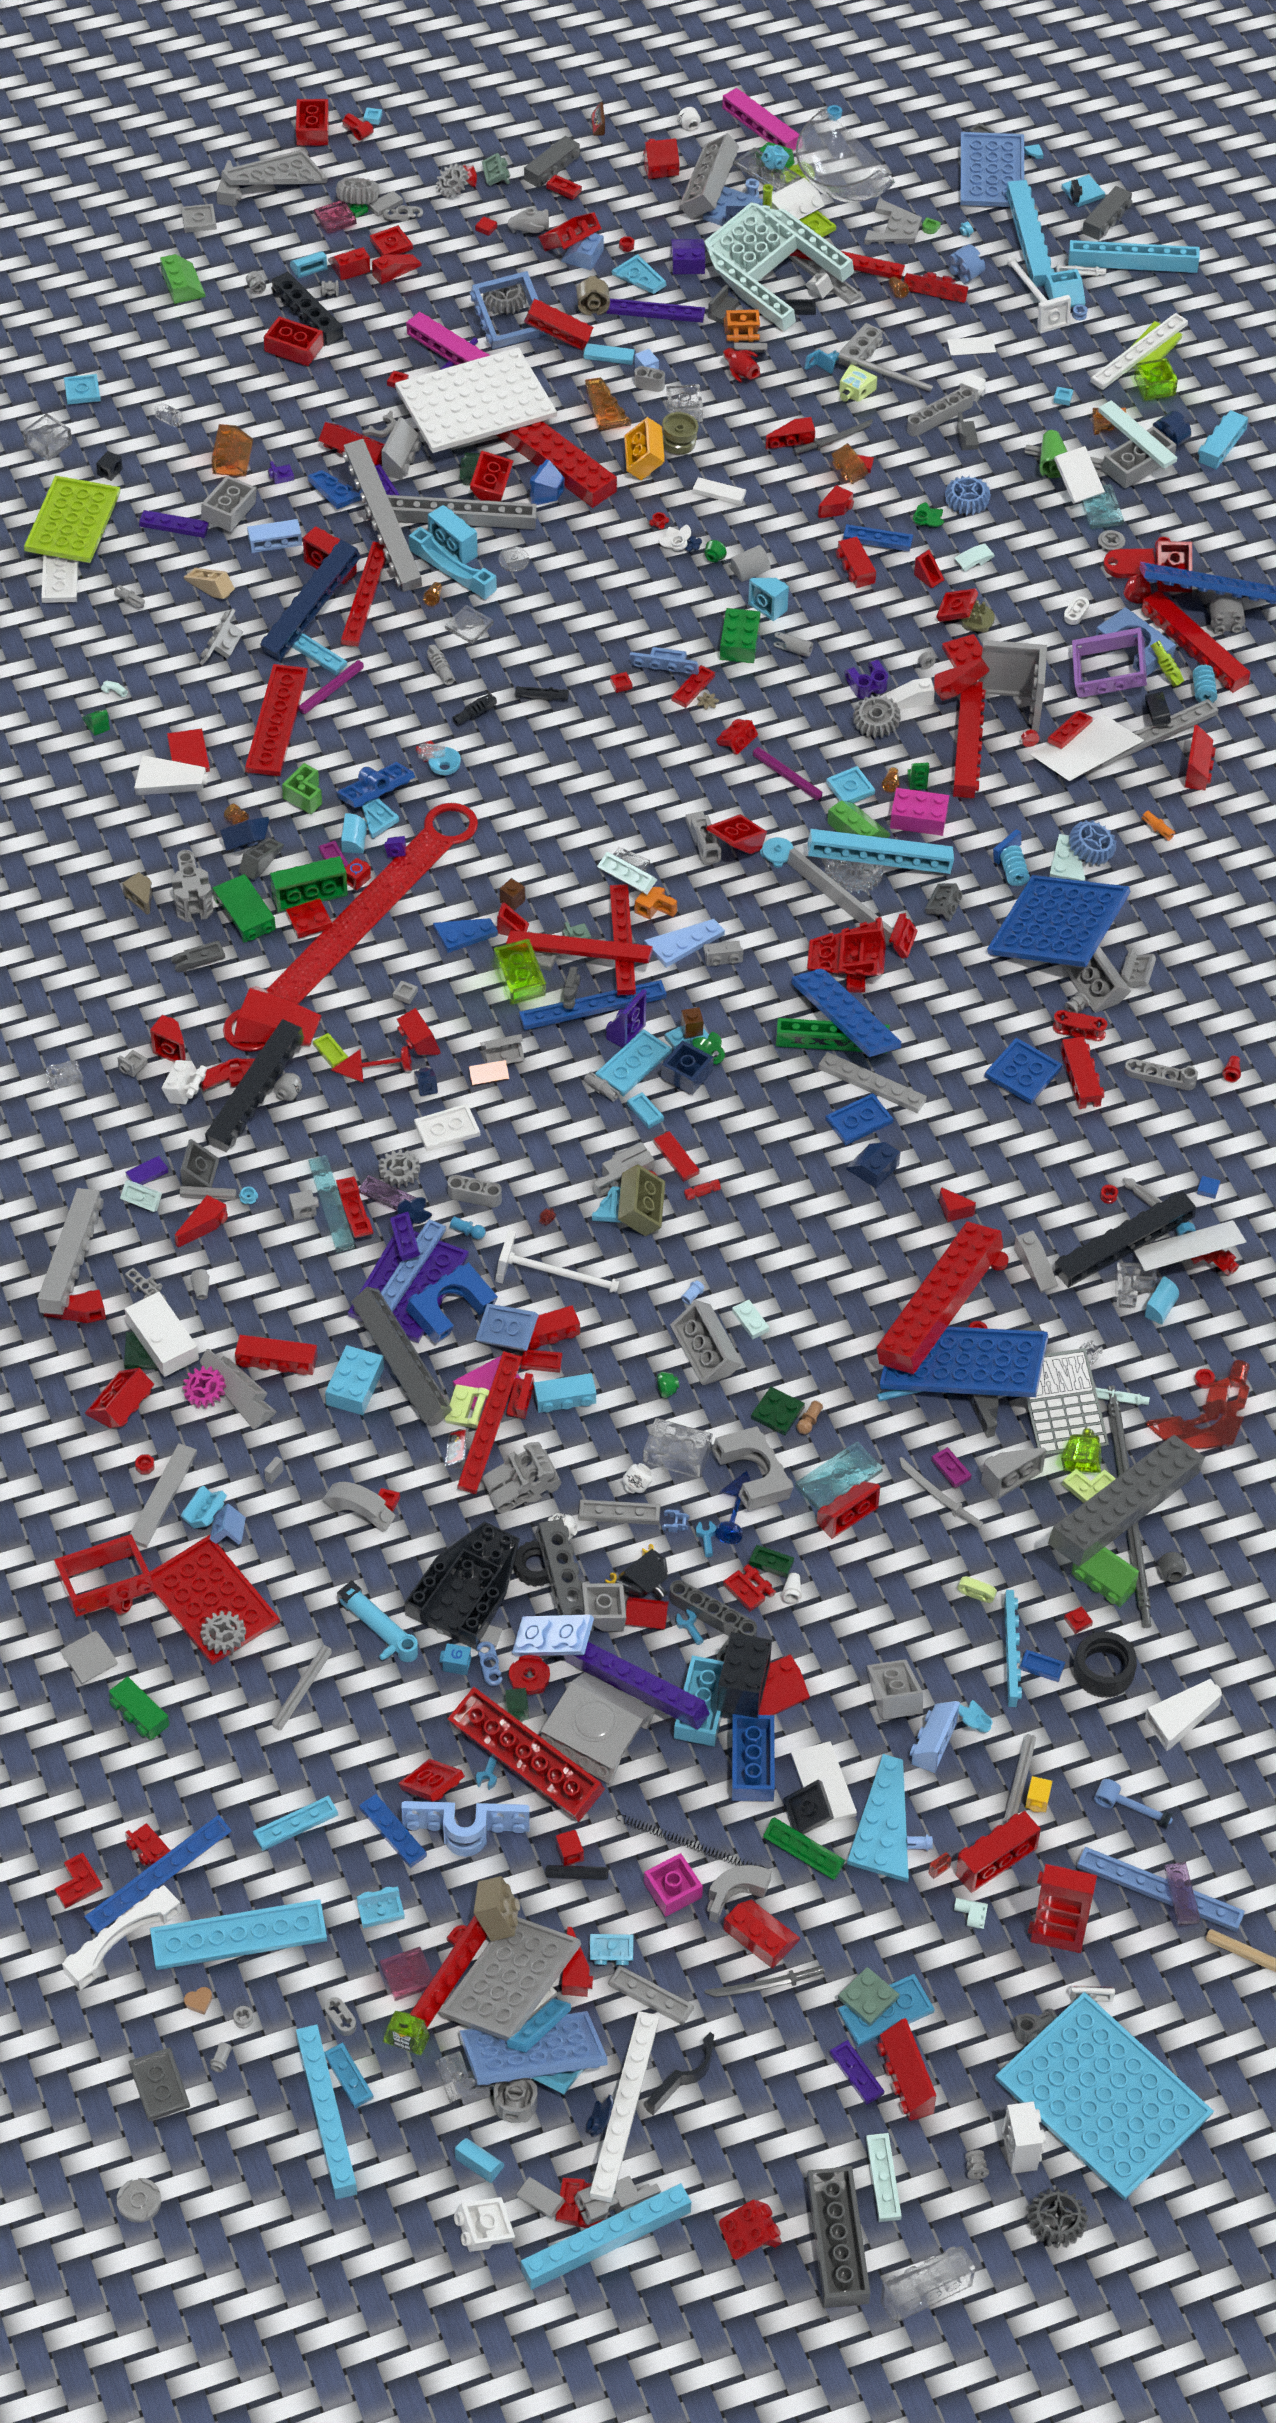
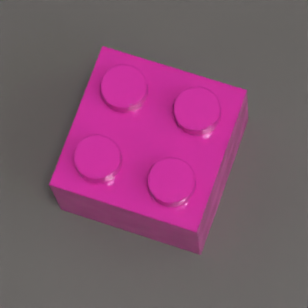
M682 1853L644 1872V1885L665 1917L702 1898L703 1886Z

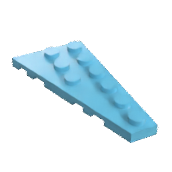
M883 1754L847 1860V1865L908 1882L903 1760Z

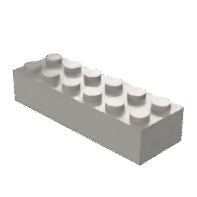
M728 133L703 146L679 205L690 219L700 217L708 211L711 212L717 206V201L721 196V191L725 186V181L729 176V171L733 166V161L739 149V145Z

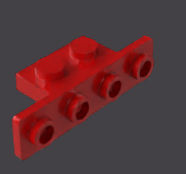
M927 272L923 276L910 273L905 274L904 290L962 303L966 302L969 287L956 284V280H952L950 276L939 277L933 272Z

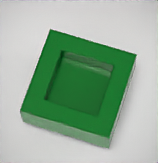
M349 203L346 205V211L354 218H357L367 213L368 207L365 204Z

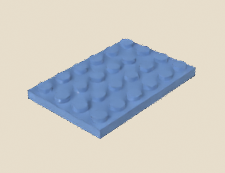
M961 132L960 205L1010 207L1006 194L1007 183L1009 181L1024 180V134Z
M588 2011L567 2014L526 2053L508 2048L506 2040L479 2030H460V2039L477 2085H490L502 2081L510 2082L515 2079L534 2078L535 2076L547 2074L554 2075L566 2071L575 2072L579 2069L598 2068L608 2065L606 2053Z

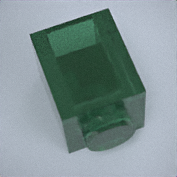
M526 1688L505 1690L507 1712L520 1722L529 1720Z

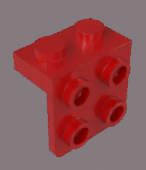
M753 2199L720 2219L719 2226L733 2259L739 2260L764 2244L772 2247L782 2244L780 2229L771 2217L773 2213L768 2204Z

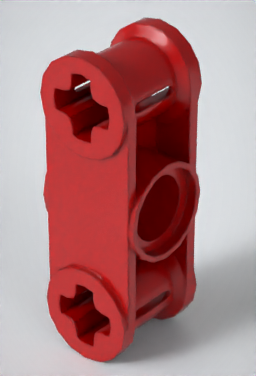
M1059 1010L1054 1015L1053 1031L1057 1034L1076 1038L1084 1037L1093 1041H1102L1106 1037L1107 1021L1102 1017Z

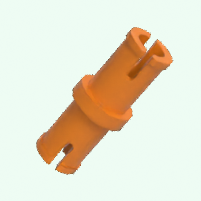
M1149 810L1143 814L1141 819L1150 825L1154 832L1160 833L1167 841L1174 837L1175 831L1164 824V820L1158 819Z

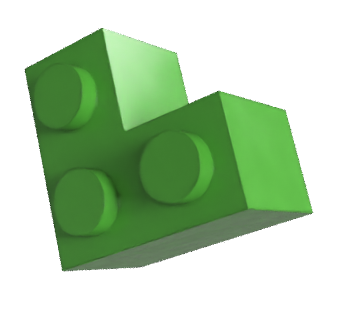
M303 763L282 784L283 799L312 814L322 804L321 789L318 788V770Z

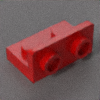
M525 1373L524 1379H515L506 1412L508 1416L526 1419L535 1382L533 1374Z
M147 1823L133 1833L130 1830L125 1832L127 1847L131 1851H136L140 1862L144 1866L148 1865L150 1867L171 1851Z

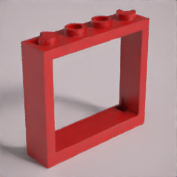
M132 1534L54 1559L58 1577L76 1617L155 1591L151 1574ZM134 1556L141 1575L76 1596L68 1578L69 1576Z

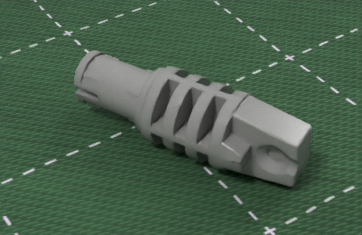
M429 645L427 650L429 662L436 674L442 677L445 685H451L455 678L450 672V665L436 645Z

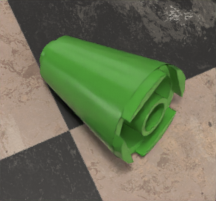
M1048 430L1043 434L1039 470L1041 475H1048V478L1062 477L1054 457L1068 452L1059 432L1055 430Z

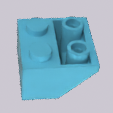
M1077 269L1046 274L1044 289L1049 300L1069 295L1071 307L1080 304L1085 305L1083 282Z

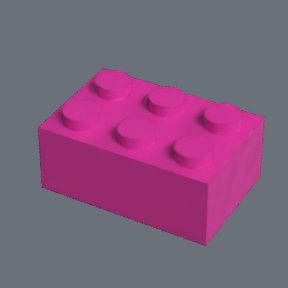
M896 788L890 829L943 836L949 795Z

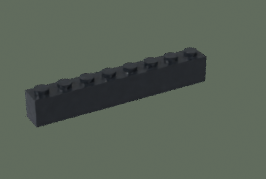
M284 1019L281 1020L205 1133L207 1144L226 1153L230 1147L235 1145L237 1136L245 1130L247 1121L255 1115L256 1108L259 1104L263 1103L266 1093L269 1089L273 1088L276 1078L283 1073L286 1063L293 1058L294 1051L303 1043L302 1027Z
M1184 1191L1172 1194L1167 1200L1156 1203L1149 1210L1140 1212L1131 1220H1125L1120 1226L1106 1231L1104 1235L1093 1238L1089 1243L1075 1248L1073 1252L1066 1256L1059 1257L1055 1261V1273L1069 1288L1177 1228L1180 1224L1195 1218L1196 1206Z

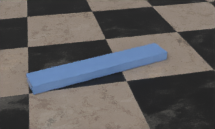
M430 1219L427 1221L416 1238L421 1255L403 1262L401 1261L381 1291L392 1312L445 1233V1225Z

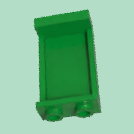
M245 874L212 887L214 901L216 904L220 903L241 933L243 943L254 940L276 929L275 917Z

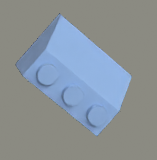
M960 1702L935 1704L932 1711H928L925 1718L927 1724L925 1728L921 1727L917 1739H919L918 1744H913L910 1751L912 1765L932 1773L936 1772L957 1725Z

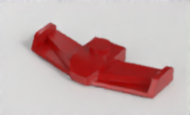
M229 1059L224 1063L207 1069L205 1072L206 1077L200 1082L202 1091L204 1092L206 1089L229 1080L230 1087L237 1086L255 1059Z

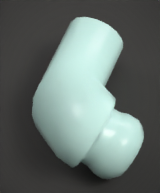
M105 681L101 686V690L109 693L110 689H112L121 697H125L128 693L123 686L116 682Z

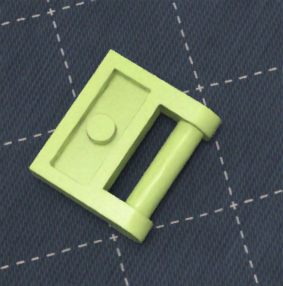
M456 1384L450 1402L452 1411L445 1417L446 1423L477 1428L485 1399L488 1398L490 1391L485 1388H473ZM476 1396L478 1398L472 1413V1417L468 1419V1415L474 1397Z

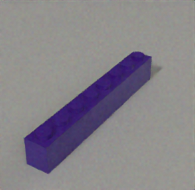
M587 1642L584 1655H564L568 1664L697 1730L710 1715L704 1700L590 1642Z

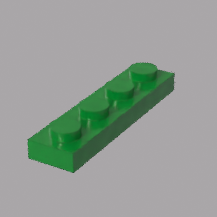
M775 1817L770 1820L763 1835L767 1840L833 1880L838 1877L844 1865L845 1859Z

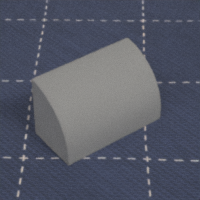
M761 545L731 557V570L741 582L771 570L768 556Z

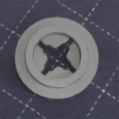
M1104 531L1098 537V545L1102 546V550L1107 549L1108 552L1110 550L1122 549L1125 546V537L1118 531Z

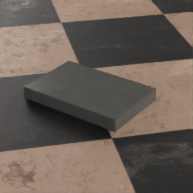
M171 2047L128 2061L148 2122L190 2108Z

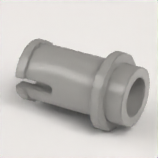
M219 2043L214 2059L210 2060V2068L213 2071L222 2072L226 2069V2061L232 2050L229 2044Z

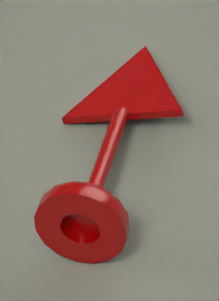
M403 1046L401 1048V1058L362 1063L361 1049H359L332 1068L331 1071L364 1083L363 1067L402 1062L404 1071L412 1072L410 1049L408 1046Z

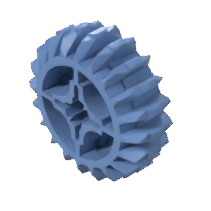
M970 476L956 477L955 480H951L947 485L945 491L946 504L949 505V508H953L954 512L959 511V514L965 513L966 516L968 513L974 515L975 512L980 514L981 510L985 511L991 497L990 489L986 482H982V479L977 480L976 476L974 478H970Z
M1085 820L1073 827L1069 834L1068 844L1070 845V850L1074 851V856L1078 855L1079 860L1083 859L1085 864L1090 862L1093 866L1095 863L1097 865L1105 864L1112 858L1116 851L1117 841L1114 840L1115 835L1111 834V830L1106 829V825L1101 826L1100 822L1095 823L1093 820L1090 822Z

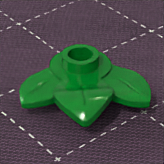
M924 502L917 506V511L913 515V521L918 525L941 526L944 524V521L941 519L943 509H931L927 502Z
M711 1032L708 1039L696 1037L692 1040L694 1047L711 1056L715 1051L719 1053L714 1058L713 1064H719L725 1059V1051L721 1047L722 1040L715 1032Z

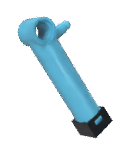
M353 1580L337 1592L338 1603L346 1611L351 1610L389 1645L380 1654L381 1660L390 1657L394 1652L398 1653V1657L403 1662H412L417 1658L418 1642L415 1636L403 1631L362 1594V1589Z

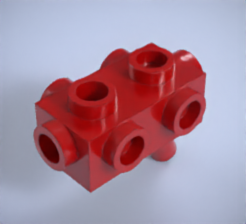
M1221 1249L1191 1258L1193 1264L1203 1260L1208 1264L1213 1261L1227 1276L1230 1273L1233 1274L1239 1268V1264L1234 1261L1237 1257L1229 1250L1225 1252Z

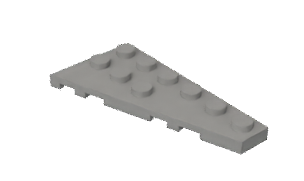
M303 149L222 170L221 174L229 185L327 183L328 180L326 175Z

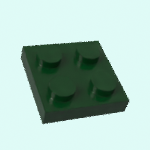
M770 1386L751 1414V1419L786 1436L805 1408V1403Z

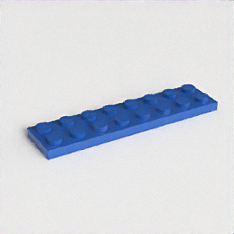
M816 969L815 971L792 977L791 983L868 1057L901 1048L902 1041L824 969Z

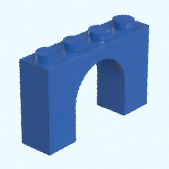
M469 1262L464 1266H457L450 1275H443L436 1284H429L419 1295L416 1293L408 1300L407 1312L435 1344L449 1336L454 1326L438 1306L437 1299L440 1296L448 1293L460 1295L469 1302L479 1315L485 1312L487 1303L494 1305L498 1296Z

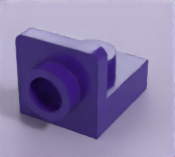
M270 462L268 475L270 479L273 478L275 485L294 481V474L290 464L275 467L274 462Z
M405 836L387 838L384 846L388 858L406 855Z

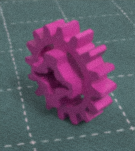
M204 1366L201 1367L200 1371L195 1368L194 1374L188 1373L189 1380L184 1379V1383L187 1385L182 1387L185 1392V1398L191 1405L195 1403L197 1408L201 1404H203L205 1409L208 1407V1404L215 1406L214 1401L220 1402L219 1396L225 1395L223 1389L226 1388L223 1375H220L219 1370L214 1371L211 1366L208 1370Z

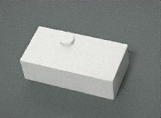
M160 1292L125 1308L127 1324L164 1377L199 1360L196 1343Z

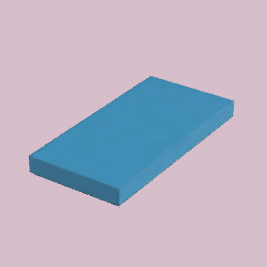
M915 1974L889 1985L900 1994L899 1999L871 2026L867 2025L846 2005L838 2008V2013L857 2047L880 2038V2034L901 2019L906 2018L908 2024L935 2012L932 2003Z

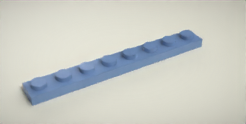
M1088 1847L1084 1848L1077 1868L1235 1932L1238 1931L1245 1913L1242 1909Z

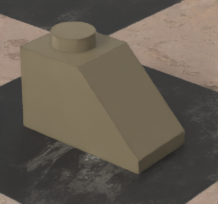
M138 872L122 883L124 896L148 915L151 910L152 882L147 876Z

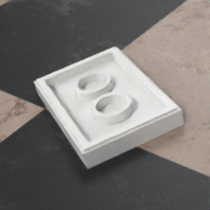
M1085 446L1054 457L1073 504L1105 492Z
M468 1104L414 1119V1124L427 1152L480 1136V1130Z

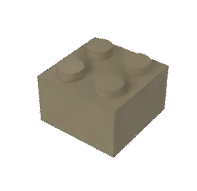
M502 1876L479 1881L473 1913L490 1941L515 1936L520 1903L513 1896L510 1885L506 1884Z

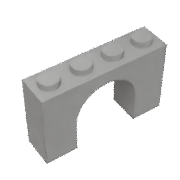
M757 1426L715 1438L712 1451L720 1465L746 1459L756 1462L765 1471V1477L742 1484L738 1496L747 1511L790 1498L793 1483L784 1472L783 1465L775 1457L774 1450L766 1442L765 1435L760 1432Z

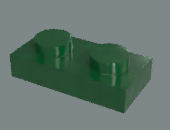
M756 1545L749 1560V1565L786 1578L794 1563V1557Z

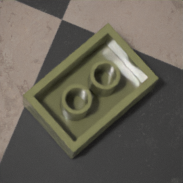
M639 1164L623 1172L618 1220L644 1236L662 1227L665 1181Z

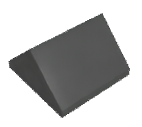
M192 1139L188 1141L180 1170L182 1186L212 1188L219 1158Z

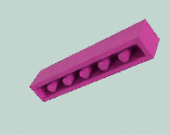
M735 88L723 95L722 108L765 141L793 149V151L799 148L800 135L744 92Z
M418 312L406 322L407 334L455 365L490 356L421 312Z

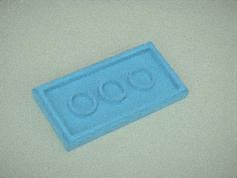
M643 1029L602 1066L595 1075L602 1080L608 1081V1084L619 1091L620 1095L624 1097L672 1052V1048Z

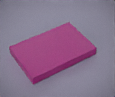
M502 1355L454 1380L453 1386L455 1387L457 1384L473 1388H485L490 1391ZM476 1396L474 1397V1400H473V1403H472V1406H471L472 1411L474 1410V1407H475V1404H476V1401H477V1398H478V1397H476Z

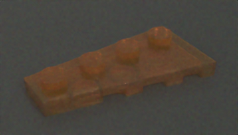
M601 377L586 379L585 386L598 430L631 426L630 418L625 415L623 408H620L617 399L611 395L610 389Z

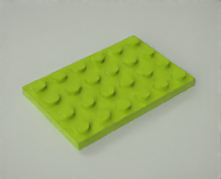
M55 475L26 540L24 551L91 563L120 495V487Z

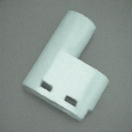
M956 1898L954 1911L969 1913L967 1926L984 1929L988 1904Z

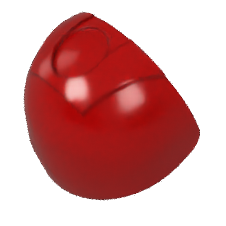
M1142 573L1132 576L1125 585L1123 594L1130 602L1143 603V599L1151 595L1149 581H1146L1147 579L1144 578Z

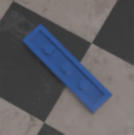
M846 524L843 540L858 537L861 544L910 551L913 541L912 534Z
M377 1794L359 1805L362 1813L409 1868L427 1857V1852Z

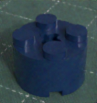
M1171 411L1153 423L1155 428L1176 444V448L1191 437L1189 423H1185L1183 420L1185 417L1177 411Z

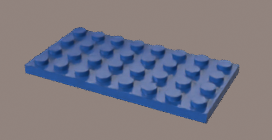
M1140 562L1139 569L1144 578L1147 579L1146 581L1157 583V580H1160L1166 585L1174 586V583L1181 585L1180 587L1191 589V586H1194L1199 591L1208 592V589L1215 591L1216 594L1225 595V592L1232 594L1233 597L1242 598V595L1249 597L1250 600L1259 601V598L1266 600L1267 603L1276 604V586Z
M947 1327L914 1374L884 1366L880 1388L1036 1398L1048 1342V1332Z

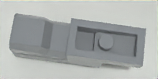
M703 811L686 814L685 820L695 846L699 848L703 864L718 863L721 860V847L717 836L706 829L707 826L712 825L709 816H704Z
M637 1143L602 1163V1175L604 1177H600L594 1182V1194L597 1198L608 1194L612 1186L621 1187L622 1173L631 1167L639 1164L647 1170L654 1169V1158L643 1143Z
M627 2176L617 2180L612 2203L590 2198L591 2187L577 2192L574 2199L579 2211L586 2209L581 2215L585 2223L590 2225L604 2219L608 2211L614 2209L616 2214L659 2194L661 2190L657 2183L652 2186L646 2184L636 2189L631 2177Z

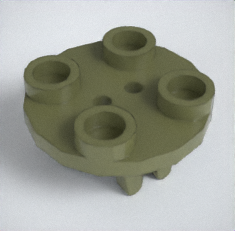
M976 600L969 618L960 619L964 629L986 633L994 624L995 615L986 606V602L983 601L982 604H979V601Z

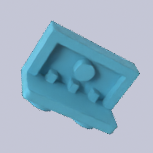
M200 1486L182 1512L181 1517L194 1529L207 1527L213 1522L215 1513L223 1507V1501L227 1495L222 1490L211 1493L205 1486Z
M385 1887L381 1891L364 1892L357 1896V1907L363 1928L405 1919L398 1887Z
M590 1934V1960H594V1965H607V1961H616V1965H629V1961H633V1935Z

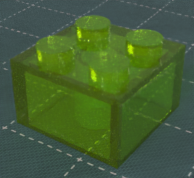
M1167 358L1136 363L1134 380L1144 401L1176 395L1178 379Z

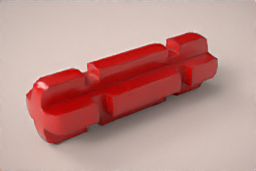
M715 1179L710 1181V1183L706 1182L694 1186V1189H685L684 1195L687 1200L695 1198L694 1196L699 1197L711 1193V1190L713 1192L720 1190L721 1185L719 1180Z

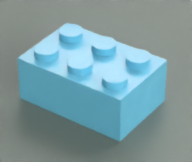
M444 505L428 514V532L433 534V538L446 552L463 564H467L478 557L477 532L474 528H471L462 518H459L451 509Z
M346 1345L325 1391L326 1405L364 1415L384 1370L383 1356Z

